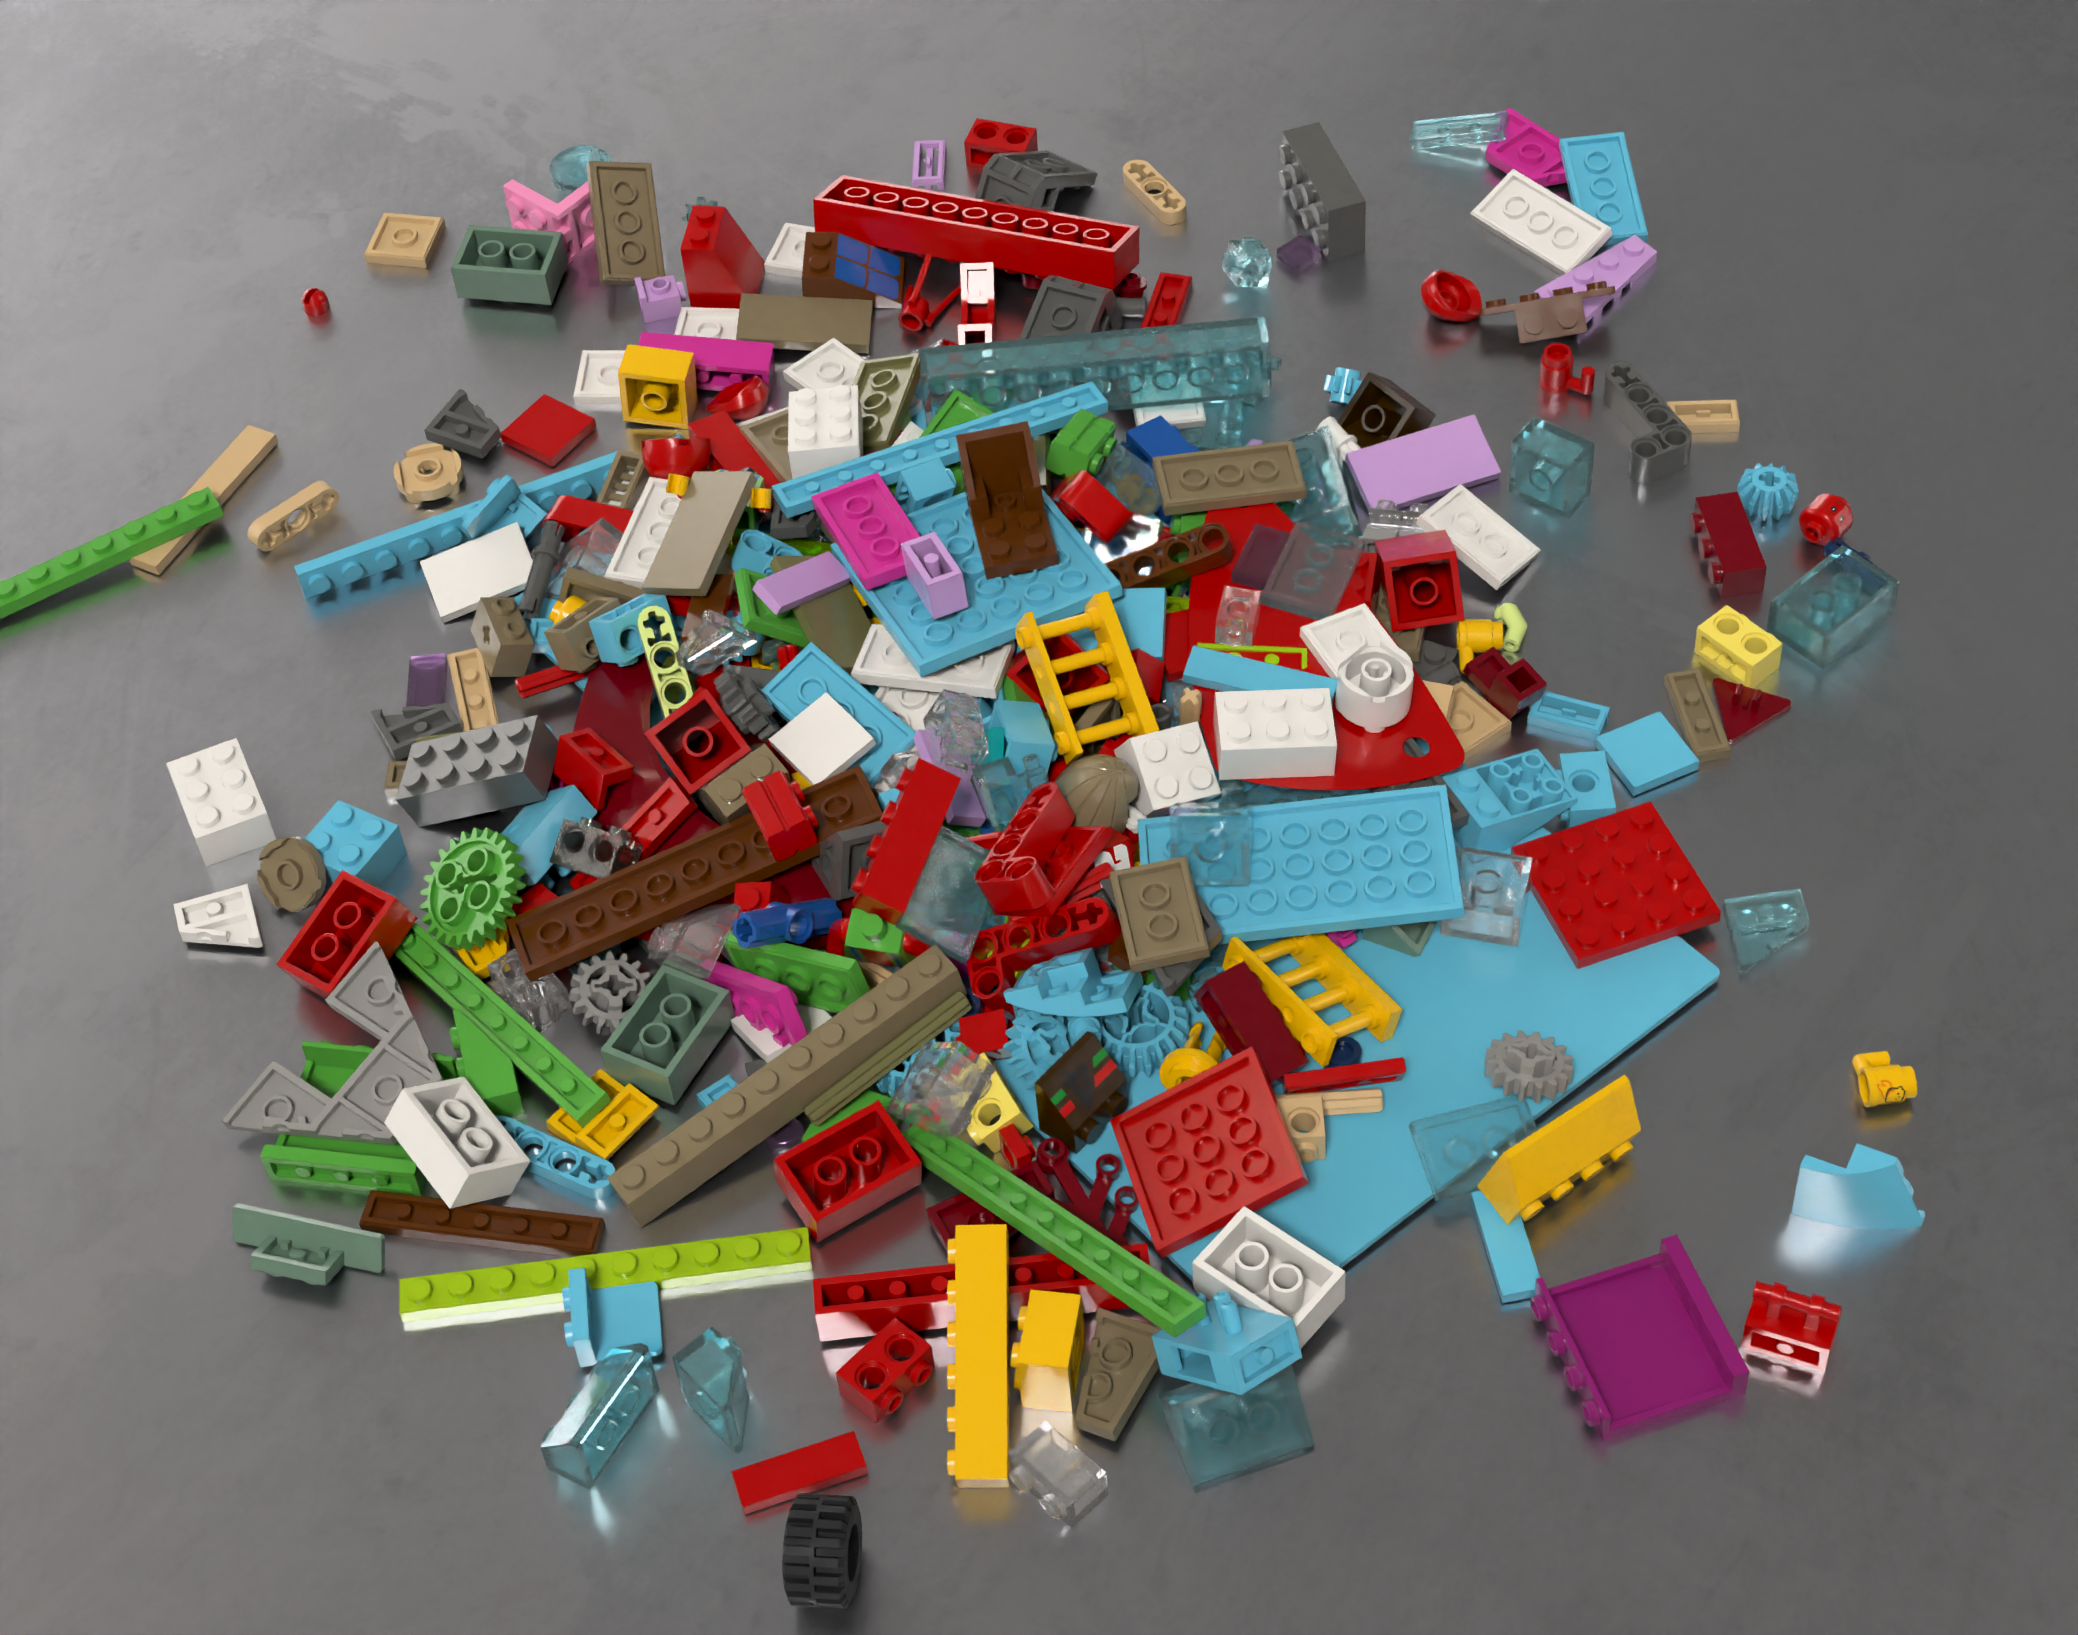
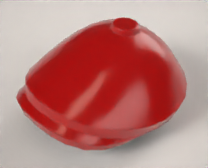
M1446 270L1434 271L1424 279L1421 285V298L1425 309L1432 316L1442 320L1467 322L1473 318L1480 317L1479 310L1482 309L1481 295L1477 287L1470 280Z
M754 375L747 381L732 384L720 391L707 405L706 412L712 415L724 410L734 421H746L761 416L760 414L763 412L768 401L769 388L761 378Z

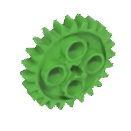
M473 828L471 834L465 831L461 832L460 842L451 838L449 840L450 850L448 852L440 848L439 855L441 860L439 863L431 861L430 865L434 872L432 875H425L423 878L429 882V887L420 891L421 895L427 897V900L419 906V909L428 912L422 919L423 923L430 925L427 932L435 936L437 942L456 950L463 948L471 951L474 945L483 948L485 937L493 941L496 940L495 929L497 927L503 930L507 929L504 919L506 916H516L512 906L513 904L522 903V899L516 896L517 891L526 887L525 883L518 881V878L526 873V869L519 866L524 857L516 853L518 846L510 842L509 837L489 828H485L484 831Z

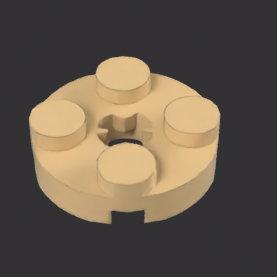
M429 443L413 447L405 452L406 458L400 464L397 461L394 465L393 474L397 488L406 496L407 501L412 504H419L423 501L436 500L442 497H452L460 491L459 484L464 475L460 456L453 449L452 452L444 450L441 444ZM432 470L433 473L425 474V471Z

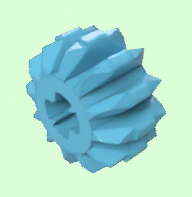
M1771 462L1769 466L1764 467L1757 463L1754 469H1745L1738 483L1737 492L1744 510L1749 511L1750 517L1761 515L1765 521L1768 516L1779 520L1782 514H1790L1796 500H1798L1799 489H1797L1798 484H1796L1795 474L1788 473L1786 466L1776 468Z

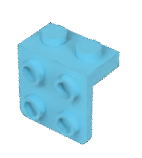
M507 474L502 479H495L486 491L487 496L480 504H473L463 516L464 521L461 526L469 539L474 540L518 522L524 539L527 542L542 526V521L547 513L524 495L514 478Z
M585 1268L568 1270L569 1287L562 1288L565 1312H571V1322L564 1323L567 1347L575 1348L580 1367L653 1357L662 1353L663 1338L659 1290L655 1282L591 1290Z

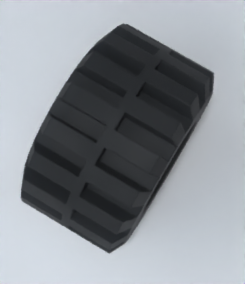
M799 1493L796 1496L787 1517L782 1557L783 1584L790 1605L846 1609L849 1606L857 1588L862 1554L861 1513L853 1496Z

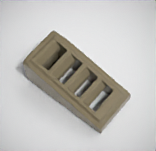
M624 450L617 451L596 502L628 510L633 508L643 492L649 477H651L643 465L642 454ZM629 471H634L633 475H632V474H628V472H629ZM622 481H630L629 485L622 484ZM617 490L626 492L625 495L615 494ZM610 500L620 501L621 505L617 506L608 503Z

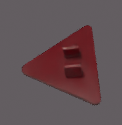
M1719 678L1714 679L1712 682L1722 726L1728 742L1737 741L1791 708V701L1789 699L1763 692L1760 689L1756 690L1743 684H1736Z

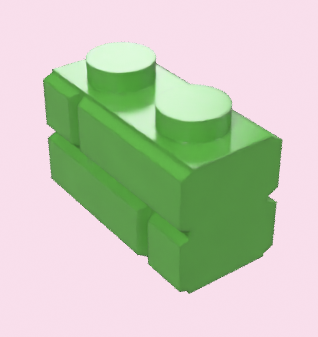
M1084 409L1077 411L1051 442L1045 464L1047 470L1059 475L1064 473L1066 477L1080 470L1096 475L1103 464L1104 457L1109 459L1116 448L1117 439L1113 438L1116 430L1115 423L1102 417L1097 419L1095 414Z

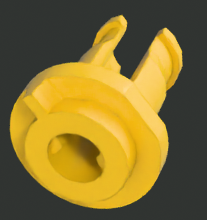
M1201 1021L1196 1022L1192 1026L1189 1038L1185 1041L1183 1048L1173 1050L1167 1054L1159 1071L1160 1081L1167 1090L1220 1063L1222 1052L1226 1049V1046L1217 1031H1215L1207 1051L1200 1050L1202 1041L1199 1039V1036L1203 1029V1023Z

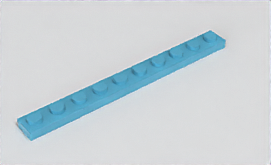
M1093 381L773 485V498L786 518H790L814 510L811 496L878 472L887 486L898 482L900 471L940 457L944 466L959 462L956 435L1028 421L1031 437H1035L1065 427L1076 412L1081 409L1091 412L1096 416L1107 413L1108 401Z
M617 451L518 487L524 495L546 513L549 512L556 499L561 495H569L581 499L590 498L600 494ZM483 499L294 566L305 599L470 541L461 526L464 521L463 516L473 504L479 505Z

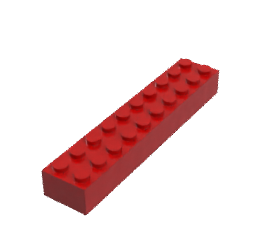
M841 175L813 199L815 232L841 233L872 246L885 248L889 252L905 251L915 253L916 256L925 258L927 254H931L932 257L943 258L949 263L993 262L994 268L1004 269L1005 272L1010 274L1027 273L1034 275L1038 279H1045L1049 275H1054L1108 289H1115L1139 264V226Z

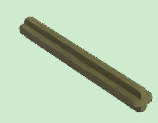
M960 991L954 992L809 1102L803 1108L808 1119L815 1126L820 1125L957 1021L958 1018L965 1015L972 1008L967 997Z

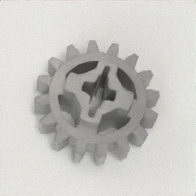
M607 951L605 960L602 961L594 954L591 956L590 966L581 962L577 971L578 974H573L570 986L573 988L570 989L568 996L570 1001L576 1002L572 1012L574 1015L584 1013L585 1016L582 1022L584 1026L589 1025L591 1022L596 1023V1033L600 1034L604 1027H610L612 1034L629 1011L622 1012V1009L624 1007H632L633 1002H636L646 988V984L649 983L650 972L640 974L638 971L641 962L638 960L632 965L626 963L627 954L625 953L621 955L619 960H615L612 952ZM602 974V976L599 979L591 980L594 977Z
M1518 1030L1517 1037L1513 1038L1511 1035L1504 1033L1502 1041L1492 1040L1491 1048H1487L1484 1075L1485 1077L1492 1078L1491 1086L1493 1088L1504 1087V1096L1515 1093V1095H1518V1101L1521 1102L1524 1101L1525 1097L1531 1096L1535 1103H1540V1098L1543 1095L1550 1100H1554L1556 1092L1562 1094L1566 1092L1567 1084H1571L1574 1069L1572 1067L1573 1057L1565 1055L1567 1048L1565 1045L1555 1047L1553 1045L1555 1038L1553 1037L1542 1040L1539 1032H1534L1532 1036L1528 1035L1527 1037L1522 1030Z

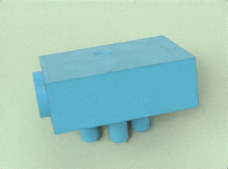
M575 785L548 791L546 800L528 803L501 833L509 837L510 842L518 846L516 853L524 857L519 866L525 868L526 873L519 877L518 881L525 883L526 886L535 885L540 882L551 890L555 882L546 873L547 870L552 866L560 876H567L573 868L571 863L575 862L579 857V853L573 848L571 843L597 814V810Z
M1227 1291L1217 1292L1209 1302L1206 1301L1204 1294L1194 1293V1296L1206 1303L1207 1316L1176 1338L1163 1329L1152 1335L1161 1374L1238 1395H1243L1302 1358L1293 1318L1239 1306L1235 1301L1231 1300L1230 1293Z

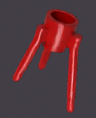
M927 254L915 287L912 285L907 287L902 310L898 316L900 324L911 331H919L923 325L931 327L935 318L961 293L960 284L930 312L928 301L919 295L932 260L931 254Z

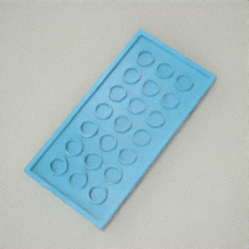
M1446 784L1137 819L1140 864L1145 865L1186 856L1193 886L1221 929L1222 940L1217 945L1229 944L1232 937H1238L1242 942L1464 918Z

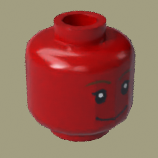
M1827 493L1818 495L1801 512L1799 517V525L1804 537L1809 542L1824 547L1829 540L1834 542V538H1841L1851 528L1853 523V515L1849 503L1841 496Z

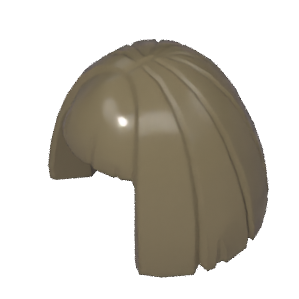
M1094 754L1082 757L1068 765L1057 776L1055 783L1075 813L1074 821L1070 826H1111L1123 834L1127 824L1128 804L1135 799L1139 787L1138 778L1133 769L1128 765V762L1111 755Z

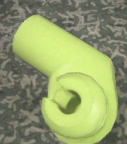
M1505 602L1503 605L1495 608L1494 619H1499L1498 621H1502L1503 625L1506 624L1508 628L1503 638V648L1509 652H1516L1522 643L1528 625L1517 605Z

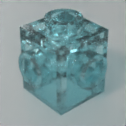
M1243 237L1241 240H1229L1228 251L1223 254L1222 267L1236 287H1267L1269 274L1272 269V255L1262 242L1256 238Z

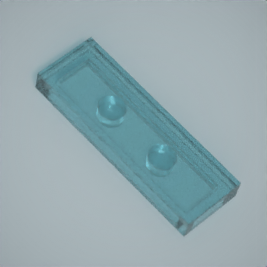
M1508 112L1414 121L1409 139L1411 149L1506 140L1509 125Z

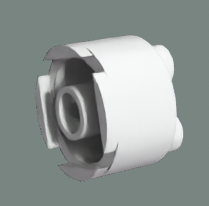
M1368 642L1359 643L1349 648L1340 658L1335 707L1352 723L1363 726L1370 733H1379L1385 727L1401 721L1410 709L1414 682L1413 663L1408 654L1395 645L1380 642V647H1367Z

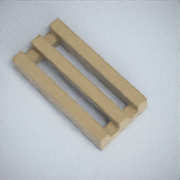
M1737 400L1667 402V405L1688 427L1692 434L1739 432L1740 419Z

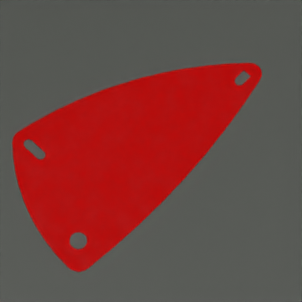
M1267 503L1250 505L1244 508L1233 507L1208 510L1204 524L1215 522L1225 526L1231 538L1234 552L1232 558L1226 564L1191 578L1188 614L1189 656L1193 645L1197 646V643L1307 648V668L1302 669V653L1219 652L1227 654L1237 652L1244 658L1265 662L1266 655L1275 654L1279 657L1278 666L1329 677L1300 638V627L1358 605L1366 604V602L1311 539L1276 504ZM1219 539L1213 540L1207 545V548L1217 549L1222 545L1223 541ZM1379 621V623L1382 625V627L1385 629V631L1388 633L1391 639L1395 642V640L1392 638V636L1389 634V632L1386 630L1383 624ZM1413 667L1414 682L1410 709L1401 721L1385 727L1382 732L1370 733L1363 726L1356 725L1346 719L1336 709L1334 698L1332 712L1337 741L1334 776L1238 780L1303 790L1332 791L1379 788L1409 783L1453 771L1463 764L1465 752L1443 712ZM1193 685V689H1198L1202 694L1200 722L1213 764L1218 771L1213 714L1215 692L1222 691ZM1413 737L1424 739L1429 744V752L1422 757L1409 756L1403 750L1404 742Z

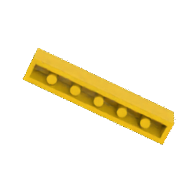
M1006 1224L955 1225V1239H948V1264H955V1280H948L947 1286L948 1306H955V1322H948L947 1325L948 1348H955V1364H948L947 1366L948 1390H955V1406H948L947 1428L948 1433H955V1449L947 1450L948 1476H955L958 1488L1010 1487L1008 1229Z

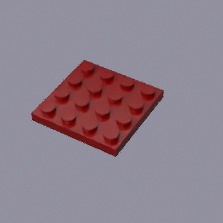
M1651 801L1511 847L1513 862L1577 969L1720 922V909Z
M1253 1047L1110 1119L1155 1249L1162 1257L1225 1227L1243 1206L1254 1212L1309 1184L1259 1054Z

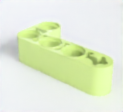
M649 606L639 614L637 627L665 719L684 705L692 697L693 692L668 612L659 606ZM650 616H655L656 621L663 620L664 623L660 625L659 630L661 640L669 637L670 641H660L651 647L648 643H655L652 628L644 627L648 624ZM664 650L671 652L675 658V663L665 669L658 667L654 662V656ZM675 685L681 687L685 692V699L679 704L667 701L664 693L668 687Z

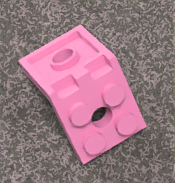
M513 179L503 186L506 207L509 210L512 224L511 228L562 232L568 257L567 265L571 264L595 245L588 181L558 204Z

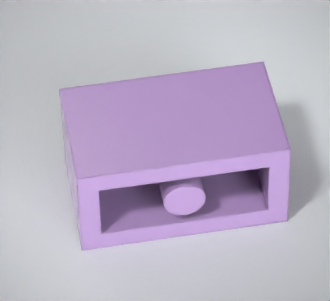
M935 532L901 544L907 579L934 620L968 607L963 573Z

